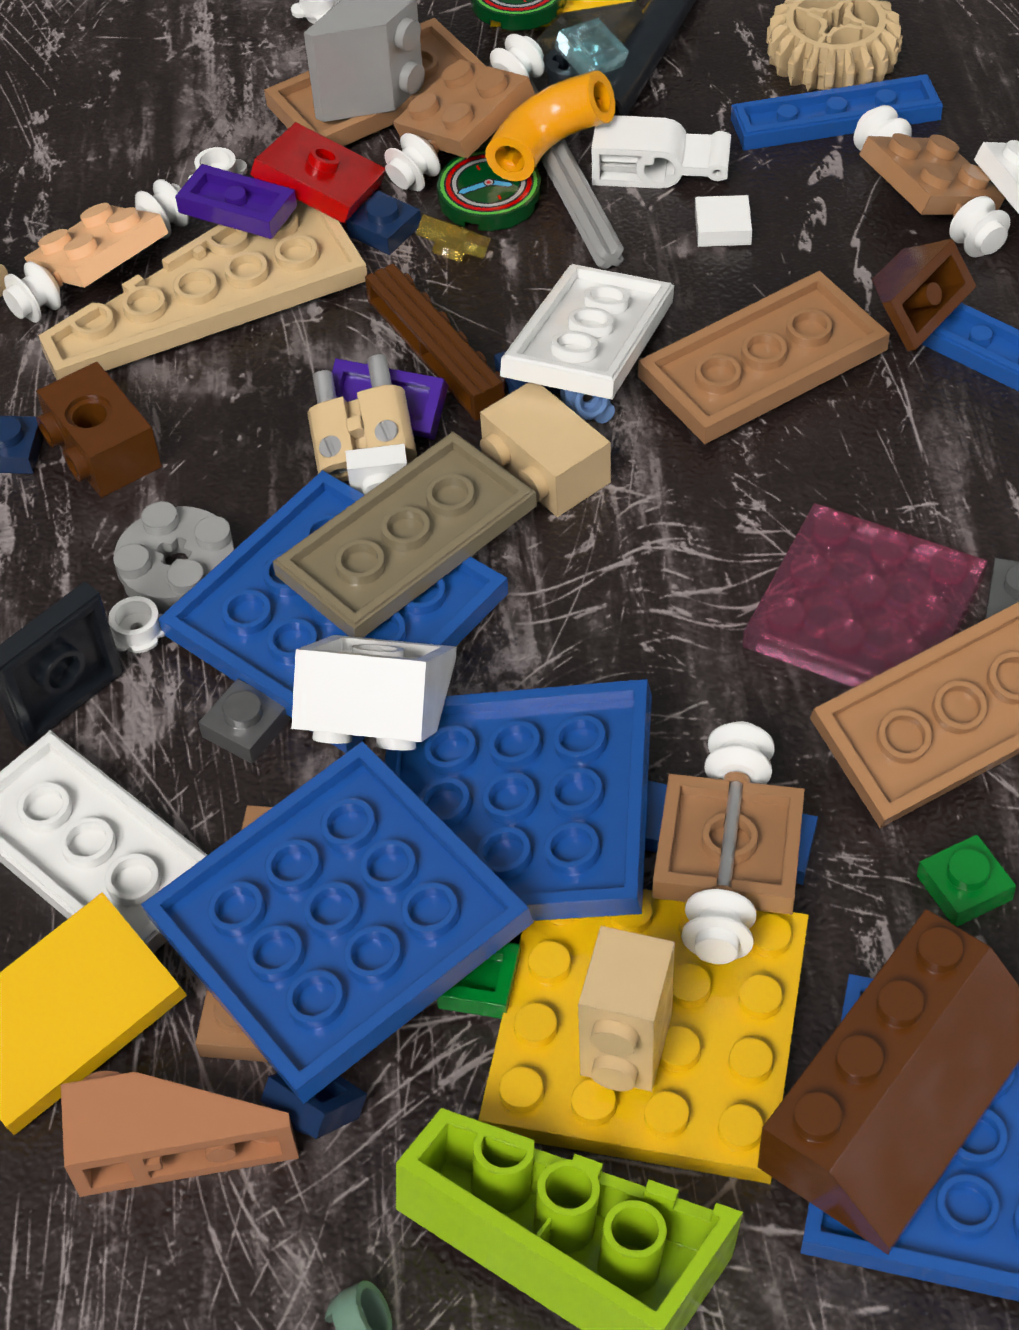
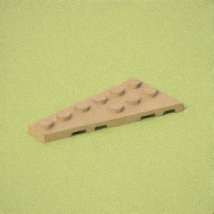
M296 199V209L273 239L219 224L163 258V268L153 275L143 279L137 274L122 284L123 293L106 304L92 302L38 336L56 380L96 361L106 371L366 282V263L338 220Z

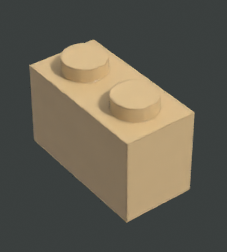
M528 382L480 412L482 432L480 448L482 453L536 492V502H540L556 517H559L611 483V442L544 386Z
M600 926L578 1003L580 1075L590 1077L597 1084L611 1090L628 1091L634 1087L652 1092L672 1016L674 941Z

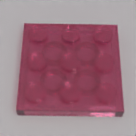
M814 503L744 630L743 647L856 687L956 635L984 578L988 560Z

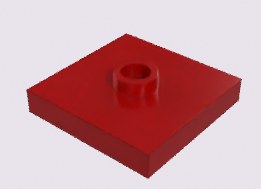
M295 122L255 158L250 175L262 181L295 189L297 200L341 223H345L382 184L386 170L381 165Z

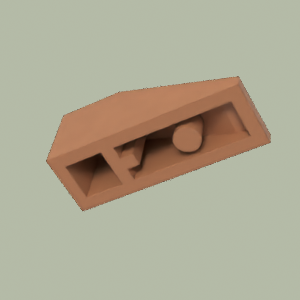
M99 1071L86 1076L82 1081L61 1084L64 1167L79 1197L299 1159L298 1144L289 1113L138 1072L121 1074L116 1071Z

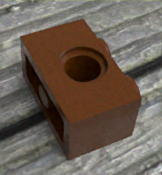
M97 361L36 390L43 412L42 415L36 417V420L45 440L52 448L58 445L62 447L66 464L78 482L87 479L101 498L162 467L152 427Z

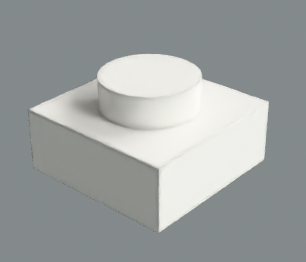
M405 444L345 451L350 487L364 495L407 465Z

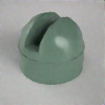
M361 1281L342 1290L330 1300L325 1312V1321L334 1323L335 1330H392V1318L388 1304L380 1290L369 1281Z

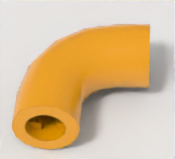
M591 71L565 79L534 94L514 109L499 126L486 147L485 157L493 172L509 181H523L530 177L542 156L556 143L579 131L609 123L615 114V97L612 86L605 74L601 71Z

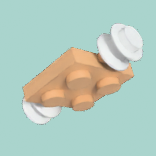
M158 179L153 183V196L145 191H139L135 194V208L111 206L109 203H100L85 210L80 215L82 221L68 230L59 229L42 237L38 242L39 248L24 257L27 262L24 264L25 277L19 279L13 274H8L4 278L6 289L3 291V298L9 309L18 318L23 319L26 317L30 321L37 323L42 317L41 306L46 305L52 310L60 308V287L63 286V283L85 288L160 238H168L171 235V222L179 227L188 225L189 216L178 212L175 198L181 188L177 184H170L163 179Z

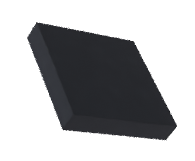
M85 581L0 644V703L12 734L26 747L39 739L123 673V667L100 593Z

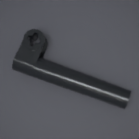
M649 0L609 60L584 53L573 47H558L546 54L544 60L545 72L548 74V86L591 71H601L609 80L614 92V115L627 116L696 0Z

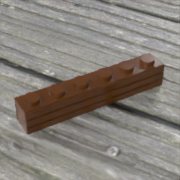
M392 263L384 269L381 268L375 271V273L365 276L368 302L436 377L445 379L449 385L448 391L475 421L480 419L481 411L505 397L504 391L507 390V385L504 377L500 376V372H494L488 366L484 355L480 351L475 352L471 348L465 334L462 331L457 332L451 326L447 315L443 311L438 312L435 309L426 292L421 293L415 287L413 279L408 273L403 274Z

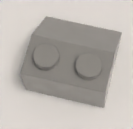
M340 0L304 32L316 119L327 122L395 111L412 94H415L424 84L425 70L422 65L421 26L418 21L417 0Z

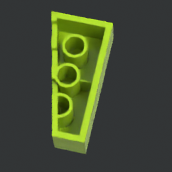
M441 1108L396 1162V1210L580 1330H684L731 1260L743 1215L742 1211L716 1203L714 1210L677 1198L678 1189L649 1179L646 1186L602 1172L603 1163L574 1154L573 1159L569 1160L534 1148L533 1139Z

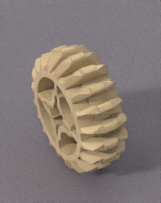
M785 0L784 4L775 6L774 15L770 18V26L767 27L766 43H768L767 53L770 64L776 67L777 76L789 77L790 86L804 84L806 85L807 92H812L815 89L827 90L883 81L885 74L893 72L894 65L898 59V52H901L903 36L900 35L899 14L892 11L890 2L879 0Z

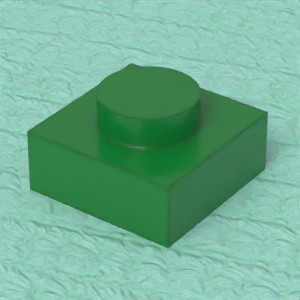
M974 835L919 861L916 875L951 924L956 927L1012 901L1016 889V884L978 835Z
M507 943L437 998L438 1009L502 1019V1015L507 1013L521 952L520 944Z

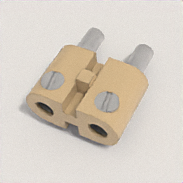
M382 354L373 355L367 359L372 388L357 392L358 399L347 402L343 396L336 397L331 371L321 370L313 374L317 404L311 407L307 414L318 474L323 470L342 482L348 481L345 453L347 450L405 444L407 464L416 458L417 452L405 390L401 386L392 385L387 357Z

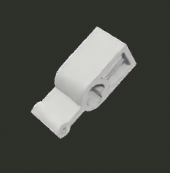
M614 115L609 123L595 126L592 142V185L660 189L675 185L682 175L706 176L714 181L725 180L728 178L731 134L724 131H717L712 135L688 134L682 125L673 119Z

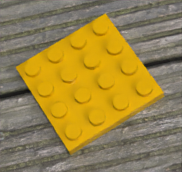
M643 889L642 914L533 921L534 923L522 931L519 942L521 952L507 1013L502 1015L478 1121L533 1139L534 1143L771 1184L772 1177L757 1167L762 1127L783 1100L809 915L795 912L791 915L756 910V921L749 928L754 938L752 950L744 957L727 964L705 962L687 949L681 938L682 929L689 922L685 914L686 902L652 898V890ZM600 926L675 942L672 1016L652 1092L634 1087L628 1091L611 1090L597 1084L590 1077L580 1075L578 1003Z

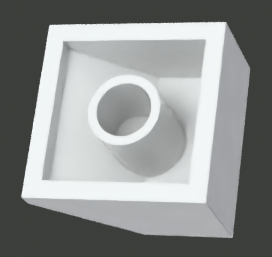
M332 635L298 648L295 654L291 729L313 731L312 739L322 743L352 742V735L376 737V746L382 749L413 750L416 748V742H422L437 732L456 661L457 647Z

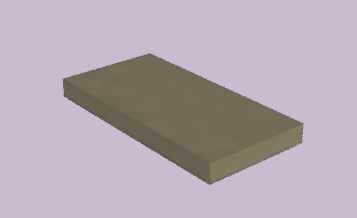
M453 431L273 561L275 576L350 637L363 638L537 507L536 492Z

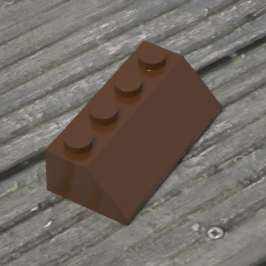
M925 909L762 1127L757 1167L887 1255H889L1019 1065V985L993 949Z

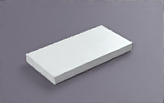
M576 264L570 265L502 356L500 376L612 400L673 303L674 285L668 282Z
M50 730L0 771V862L67 919L103 892L148 948L155 953L167 942V939L149 919L141 904L205 858L207 854Z

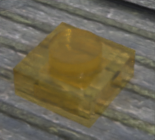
M425 214L422 215L416 233L418 236L434 241L431 252L461 263L465 253L484 259L491 238Z

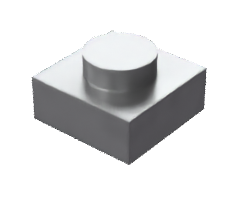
M237 678L198 723L203 738L253 764L289 723L291 718L287 715L285 707Z

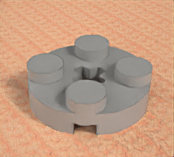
M160 501L146 506L141 513V518L124 531L115 547L113 560L118 579L123 584L128 597L141 596L148 598L155 603L159 613H165L234 551L229 523L224 518L200 508L175 507L169 502ZM177 553H184L188 557V559H176L172 565H167L165 558Z

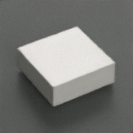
M748 195L695 197L698 247L751 245L752 224Z

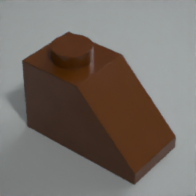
M953 239L902 249L872 279L880 300L907 351L916 350L976 287Z

